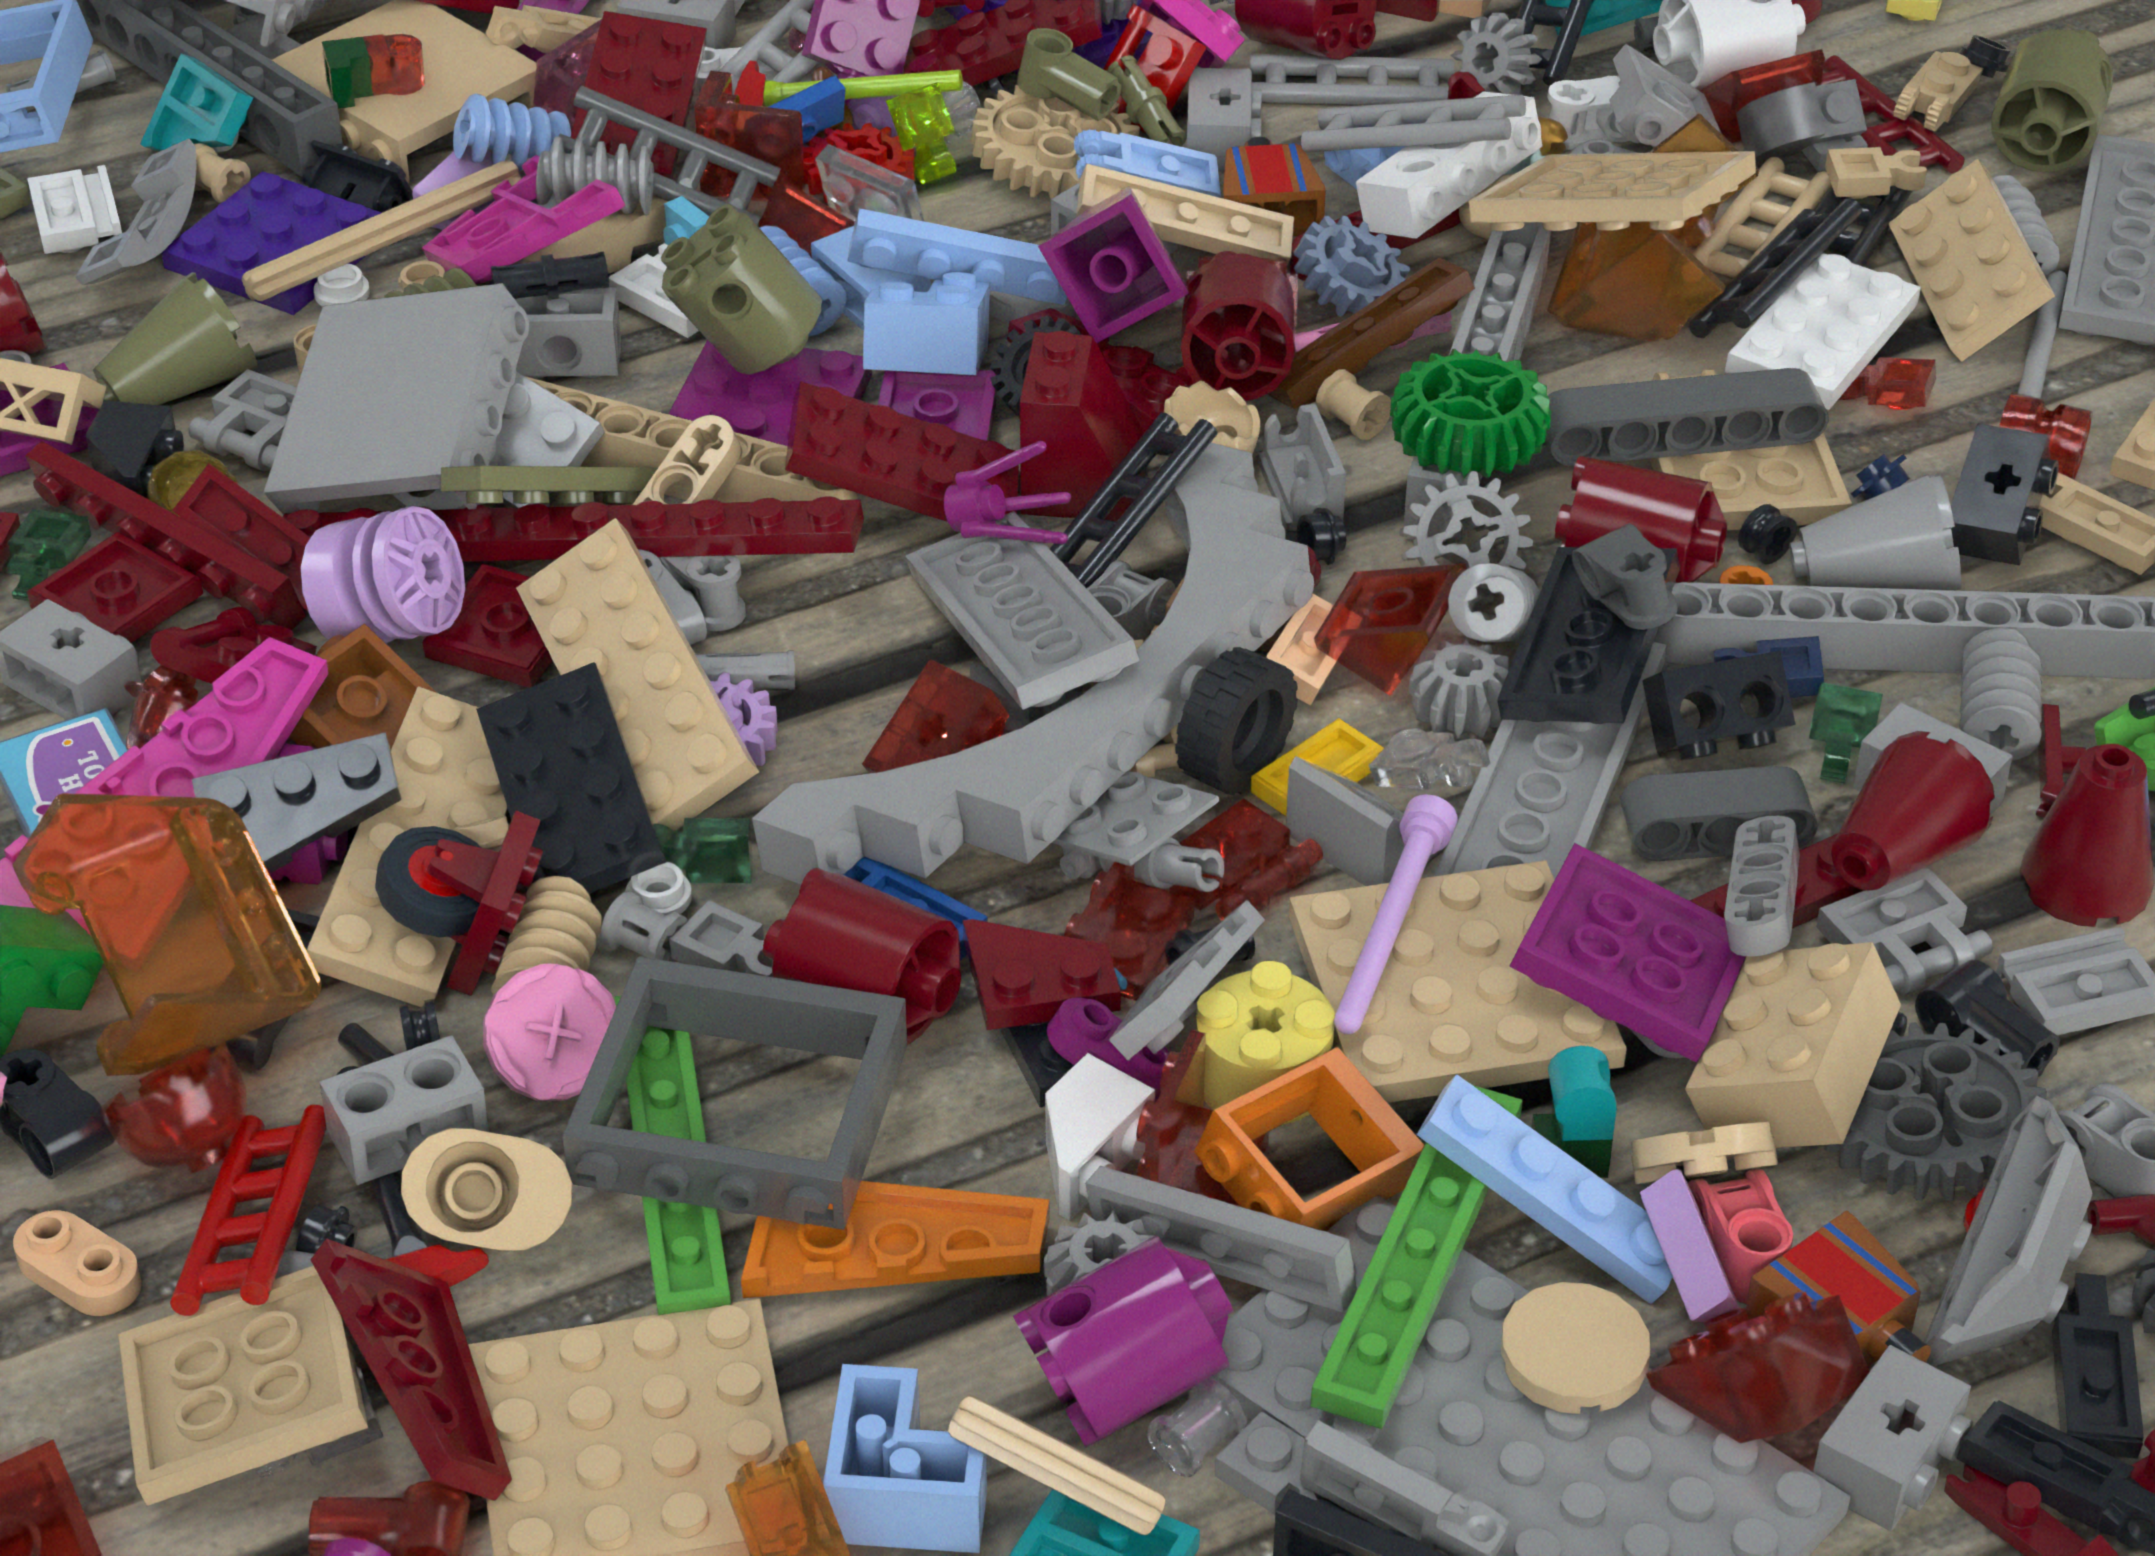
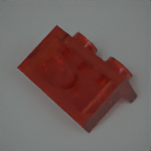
M1114 861L1108 872L1102 870L1098 873L1091 889L1088 905L1082 914L1076 912L1071 916L1064 936L1107 944L1113 967L1127 980V988L1121 991V997L1137 1001L1148 984L1164 970L1167 964L1165 954L1166 943L1173 940L1178 931L1188 929L1193 921L1195 899L1134 881L1135 863L1129 866Z

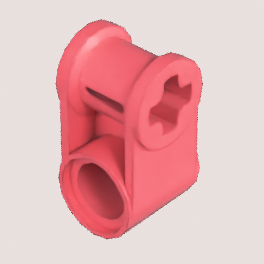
M1760 1168L1748 1170L1742 1179L1708 1184L1706 1180L1701 1178L1691 1180L1688 1183L1736 1300L1746 1304L1751 1277L1792 1249L1794 1236L1792 1226L1786 1220L1774 1196L1770 1180L1764 1170Z

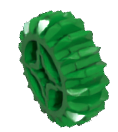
M1477 348L1472 354H1461L1456 349H1452L1450 355L1446 357L1437 353H1431L1428 362H1413L1410 371L1400 374L1399 383L1395 387L1390 405L1394 440L1402 443L1403 454L1417 456L1419 466L1437 465L1440 475L1452 470L1461 472L1464 479L1471 471L1481 473L1485 478L1489 479L1493 470L1511 474L1515 464L1521 466L1529 465L1531 456L1541 453L1542 445L1546 441L1547 430L1550 429L1552 411L1549 409L1550 400L1547 395V386L1538 382L1537 372L1522 370L1520 360L1503 361L1500 352L1492 356L1480 355Z

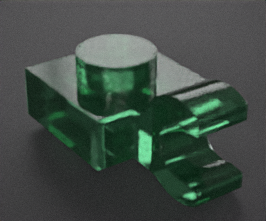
M38 509L30 511L8 541L11 556L7 566L8 574L20 575L19 583L12 592L13 599L29 601L27 591L48 578L49 569H62L75 560L91 537L88 516Z
M1820 683L1809 739L1826 742L1820 779L1845 784L1852 747L1861 748L1862 740L1877 726L1883 697L1882 693Z

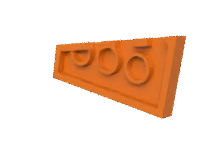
M861 1181L845 1230L812 1224L803 1225L794 1221L757 1215L741 1277L742 1298L1038 1273L1041 1270L1050 1219V1199ZM829 1204L827 1209L833 1210V1204Z

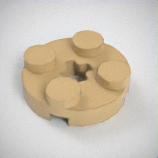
M1769 1122L1713 1127L1711 1130L1690 1133L1684 1131L1631 1141L1633 1150L1631 1158L1636 1185L1654 1183L1670 1171L1676 1170L1677 1166H1684L1685 1179L1727 1174V1159H1734L1736 1171L1778 1165L1774 1136H1771Z

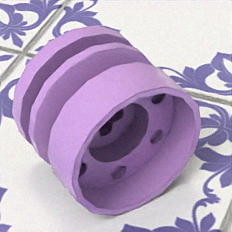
M410 506L394 512H382L371 518L359 517L332 523L316 530L305 546L301 564L302 593L310 617L321 634L328 640L338 634H342L345 637L364 623L386 644L395 639L408 640L419 635H434L450 628L461 612L465 593L464 565L456 540L444 521L429 509Z

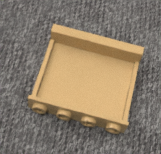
M392 0L272 59V61L331 99L326 84L322 41L363 37L365 45L371 53L370 71L373 96L355 98L354 107L338 109L343 145L350 147L360 156L375 161L384 158L394 162L405 172V179L408 184L410 183L406 155L454 131L458 114L470 95L475 93L481 94L486 97L487 102L493 98H500L506 101L507 105L518 102L524 104L528 110L537 106L548 111L543 66L504 44H494L485 33L431 3L414 0Z

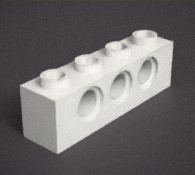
M1483 91L1474 98L1508 96L1510 94ZM1524 96L1526 100V113L1524 116L1507 117L1511 123V136L1508 140L1405 146L1357 180L1356 187L1364 222L1368 223L1369 232L1418 238L1543 146L1541 125L1538 121L1534 97Z

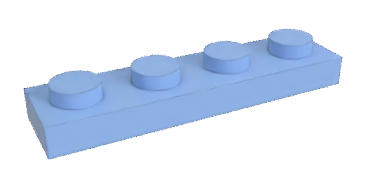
M859 208L849 244L847 262L912 274L932 280H942L943 275L946 273H970L976 276V282H990V291L1064 305L1067 298L1037 244Z
M1456 1074L1443 1088L1419 1129L1417 1136L1649 1304L1654 1303L1666 1292L1673 1276L1647 1212Z

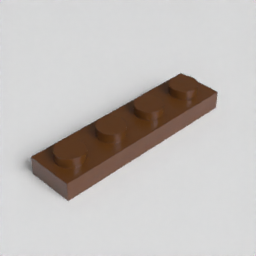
M1437 258L1296 352L1289 374L1268 395L1293 409L1315 402L1322 383L1335 371L1345 369L1351 374L1360 372L1368 365L1372 357L1389 346L1398 345L1408 340L1413 335L1414 329L1432 317L1445 314L1454 309L1460 298L1475 289L1468 271L1444 259Z

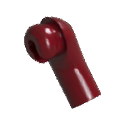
M2155 1194L2090 1200L2087 1216L2088 1223L2092 1224L2091 1232L2094 1235L2130 1232L2155 1247Z

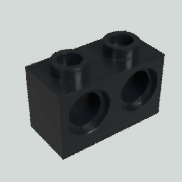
M1781 651L1662 671L1642 680L1657 754L1678 750L1681 761L1697 759L1717 754L1716 743L1736 739L1739 750L1767 746L1777 743L1775 732L1796 725ZM1743 688L1752 692L1758 701L1759 709L1756 718L1748 716L1740 705V693ZM1683 699L1693 702L1699 710L1700 723L1697 729L1688 726L1682 719L1680 707Z

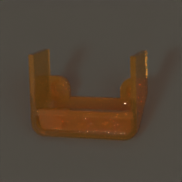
M1698 113L1648 153L1736 152L1739 150ZM1756 168V173L1740 183L1736 191L1725 193L1720 197V202L1707 205L1702 209V214L1688 218L1684 221V226L1677 229L1653 230L1650 229L1649 221L1630 222V226L1624 229L1598 230L1596 229V222H1577V227L1573 233L1548 305V312L1564 327L1645 341H1656L1661 337L1664 340H1669L1684 327L1690 316L1722 294L1726 286L1687 247L1691 246L1695 249L1702 241L1712 235L1716 228L1713 220L1718 206L1758 177L1759 170Z

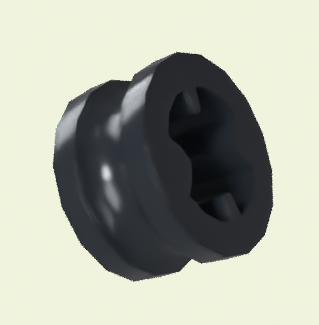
M1763 504L1756 508L1744 521L1738 536L1739 547L1748 553H1754L1755 558L1762 563L1772 564L1790 548L1789 543L1794 541L1797 533L1796 521L1787 515H1781L1780 510L1773 505Z
M433 999L424 1000L423 1006L419 1009H412L407 1003L399 1005L406 1051L440 1039Z

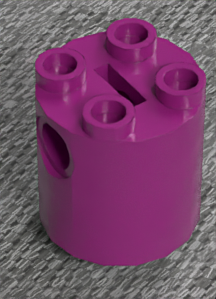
M1157 1235L1013 1315L1034 1355L1048 1348L1049 1351L1036 1357L1061 1404L1063 1405L1074 1398L1077 1402L1064 1409L1086 1448L1230 1366L1222 1348V1342L1228 1316L1234 1310L1222 1286L1205 1259L1199 1260L1165 1247Z

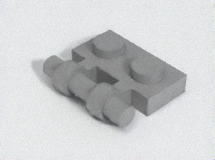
M247 369L212 398L215 415L213 420L195 417L191 421L188 429L189 436L203 442L205 449L221 456L232 453L244 458L248 466L260 471H268L272 467L297 387ZM248 429L256 432V434L250 436L242 432Z
M1929 867L1920 869L1880 889L1865 890L1819 909L1816 927L1831 943L1846 945L1873 942L1895 992L1900 995H1906L1925 986L1926 979L1944 972L1948 974L1969 960H1977L1991 954L1993 951L1992 941L1984 930L1964 935L1958 929L1964 926L1967 906ZM1924 941L1932 947V949L1917 955L1909 948Z

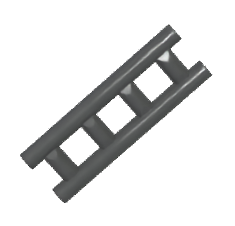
M582 85L579 87L573 105L588 112L576 139H583L586 155H593L608 120L638 132L629 153L630 160L636 159L641 146H648L651 159L658 141L688 153L677 181L654 172V196L667 201L683 196L708 216L719 207L731 204L739 213H746L757 226L759 225L761 216L746 210L758 182L774 188L781 168ZM560 133L558 137L562 138L565 153H571L576 140ZM607 153L608 158H614V155ZM708 161L738 173L727 202L696 190Z

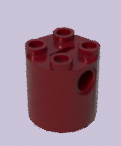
M1235 0V16L1241 31L1250 40L1341 60L1353 55L1357 49L1365 50L1372 45L1376 35V27L1373 20L1377 0Z
M1231 251L1220 252L1212 258L1211 262L1203 265L1187 286L1188 294L1184 296L1182 309L1181 351L1183 366L1194 384L1204 381L1217 391L1231 387L1244 401L1256 400L1274 391L1289 374L1295 356L1293 288L1289 279L1263 258L1244 253L1236 254Z
M1584 456L1577 458L1571 481V489L1576 491L1572 505L1562 504L1555 526V539L1562 540L1561 547H1581L1630 523L1655 547L1677 549L1680 570L1675 583H1694L1706 572L1718 567L1726 541L1727 522L1714 494L1712 482Z
M813 868L806 874L800 886L799 896L796 898L785 920L778 919L770 926L763 943V954L773 960V978L905 998L907 1045L922 1036L936 1018H941L949 1011L960 989L959 931L952 921L839 873H830L821 868Z

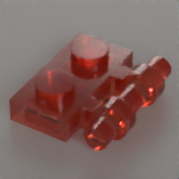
M1243 798L1179 842L1181 846L1199 849L1209 848L1221 854L1224 861L1223 878L1201 874L1204 878L1216 879L1220 883L1219 886L1209 892L1180 885H1173L1168 889L1199 911L1219 898L1220 901L1216 903L1215 910L1221 920H1224L1246 900L1260 912L1269 906L1270 896L1283 887L1294 888L1310 876V868L1323 859V851L1320 845L1313 839H1306L1296 847L1290 845V829ZM1258 870L1261 871V872L1258 873L1257 875H1252L1253 873H1255V872L1258 871Z

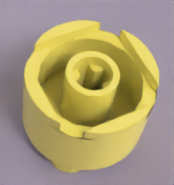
M1276 961L1260 962L1251 971L1229 976L1204 992L1197 1001L1195 1073L1197 1090L1207 1105L1215 1110L1332 1050L1335 1012L1326 996L1313 984L1292 975L1288 966ZM1307 1111L1282 1125L1298 1121L1308 1116L1309 1112Z

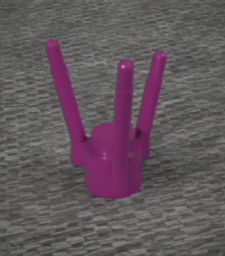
M1037 441L976 470L956 473L955 479L957 484L950 485L944 495V510L950 527L956 532H961V536L964 539L984 536L1037 543L1065 544L1068 541V536L1063 532L998 525L995 523L997 520L1003 519L1005 511L1069 503L1071 500L1070 493H1043L1005 498L1002 489L998 485H991L986 481L1044 452L1047 447L1044 441Z

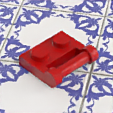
M1133 3L1126 15L1129 22L1104 65L1103 70L1107 71L1110 65L1117 61L1123 72H1125L1126 67L1121 61V57L1133 56L1147 30L1152 32L1153 34L1137 62L1152 87L1160 88L1166 96V107L1171 112L1207 46ZM1120 95L1116 101L1119 104L1118 114L1126 113L1127 106ZM1131 120V125L1139 126L1140 131L1146 134L1140 124L1133 123Z

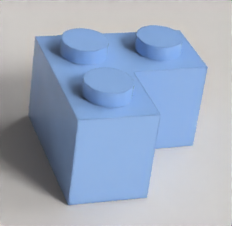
M952 272L944 274L942 280L935 279L928 292L913 291V285L903 282L882 283L879 285V289H872L864 302L863 369L960 375L977 374L988 349L990 282H976V276L970 273Z
M842 1364L823 1481L827 1543L980 1553L987 1498V1456L952 1438L947 1431L920 1430L918 1369Z

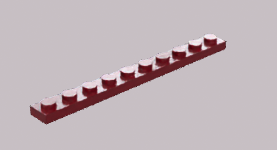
M831 496L816 498L812 501H780L775 498H762L754 502L722 503L718 500L707 499L689 504H663L658 501H645L637 505L605 506L602 503L589 502L579 506L547 507L543 504H528L520 508H489L484 505H477L476 509H468L466 507L463 509L432 510L428 507L418 506L429 509L444 521L456 540L462 562L555 560L615 518L628 531L638 550L651 552L657 557L854 553L864 522L861 499L840 500ZM357 508L349 512L318 513L315 510L303 509L293 513H284L283 518L311 538L316 530L329 524L359 517L371 518L387 511Z

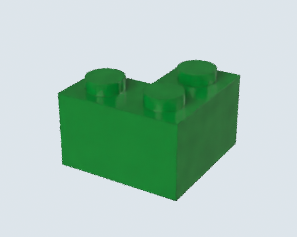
M0 905V1058L4 1056L27 1007L81 1011L108 956V953L67 911Z

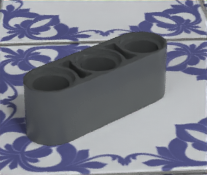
M1785 766L1649 775L1631 782L1623 790L1620 798L1634 849L1640 857L1651 861L1733 856L1738 827L1746 821L1763 816L1779 815L1794 820L1799 848L1810 842L1818 829L1817 819L1801 776L1796 770Z

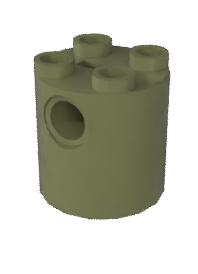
M2050 29L2024 38L2019 42L2009 63L1991 115V133L1999 150L2014 164L2031 171L2057 172L2073 167L2089 154L2097 138L2113 84L2112 65L2106 52L2099 46L2098 38L2092 32L2087 30Z
M731 204L719 207L709 216L706 225L701 227L689 239L680 237L667 246L661 256V261L667 267L663 274L661 287L664 293L737 372L753 374L764 371L777 363L781 364L789 361L806 345L809 333L814 328L821 313L822 298L746 213H739Z

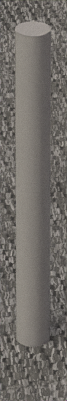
M2054 270L2046 276L2055 297L2039 307L2016 398V407L2023 413H2032L2039 406L2067 283V275L2060 270Z

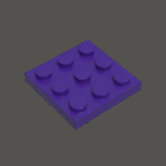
M262 171L176 238L161 253L164 269L184 276L194 272L196 273L197 281L204 278L211 286L250 299L242 282V276L245 272L382 212ZM363 256V257H361V258H359V259H357V260H354V261H352V262H350V263H348V264L356 265V264H357L359 261H361L365 256ZM317 277L266 300L253 301L295 315L315 298L314 285L318 279Z

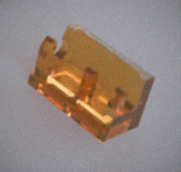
M806 1440L786 1446L778 1454L779 1458L767 1465L757 1467L755 1461L747 1462L737 1470L734 1481L726 1484L725 1491L750 1556H850Z

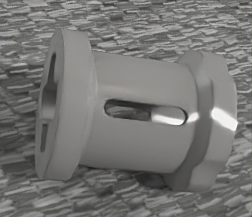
M624 892L613 901L605 914L601 926V940L605 946L613 950H620L624 947L646 958L677 962L671 958L670 938L688 919L678 913H670L666 916L645 906L639 895L632 892ZM642 928L648 930L649 935L643 933Z

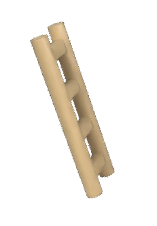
M1769 157L1682 265L1683 275L1690 280H1698L1708 270L1734 278L1802 210L1811 209L1815 211L1832 185L1827 172H1818L1811 181L1783 173L1785 170L1783 161L1777 157ZM1768 191L1796 200L1791 207L1763 198ZM1748 217L1776 226L1769 234L1743 226L1742 224ZM1729 243L1755 251L1750 260H1746L1721 251Z

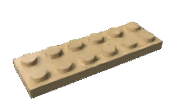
M616 518L516 587L560 675L590 663H596L604 680L660 841L759 773L631 536Z
M419 686L417 687L391 749L402 800L360 823L311 938L302 967L419 1007L423 1006L424 1000L433 999V1002L435 1001L457 942L449 937L438 938L416 933L398 923L381 905L376 892L377 866L382 853L395 836L411 828L436 826L454 830L466 824L506 815L508 807L476 709L479 707Z

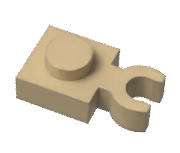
M1881 147L1828 149L1825 164L1836 197H1849L1853 199L1889 195L1890 186L1911 191L1923 189L1927 173L1926 167H1919L1921 154L1920 151L1902 150L1896 152L1893 156H1884Z

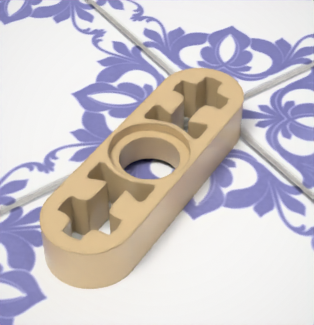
M714 415L702 416L691 422L633 505L645 501H658L667 504L664 502L665 491L670 485L678 481H688L693 484L691 496L681 504L712 499L737 463L741 453L740 442L730 424L725 419ZM718 438L722 443L718 450L709 448L703 452L700 447L705 441L715 443ZM699 466L704 471L703 475H699L696 471Z

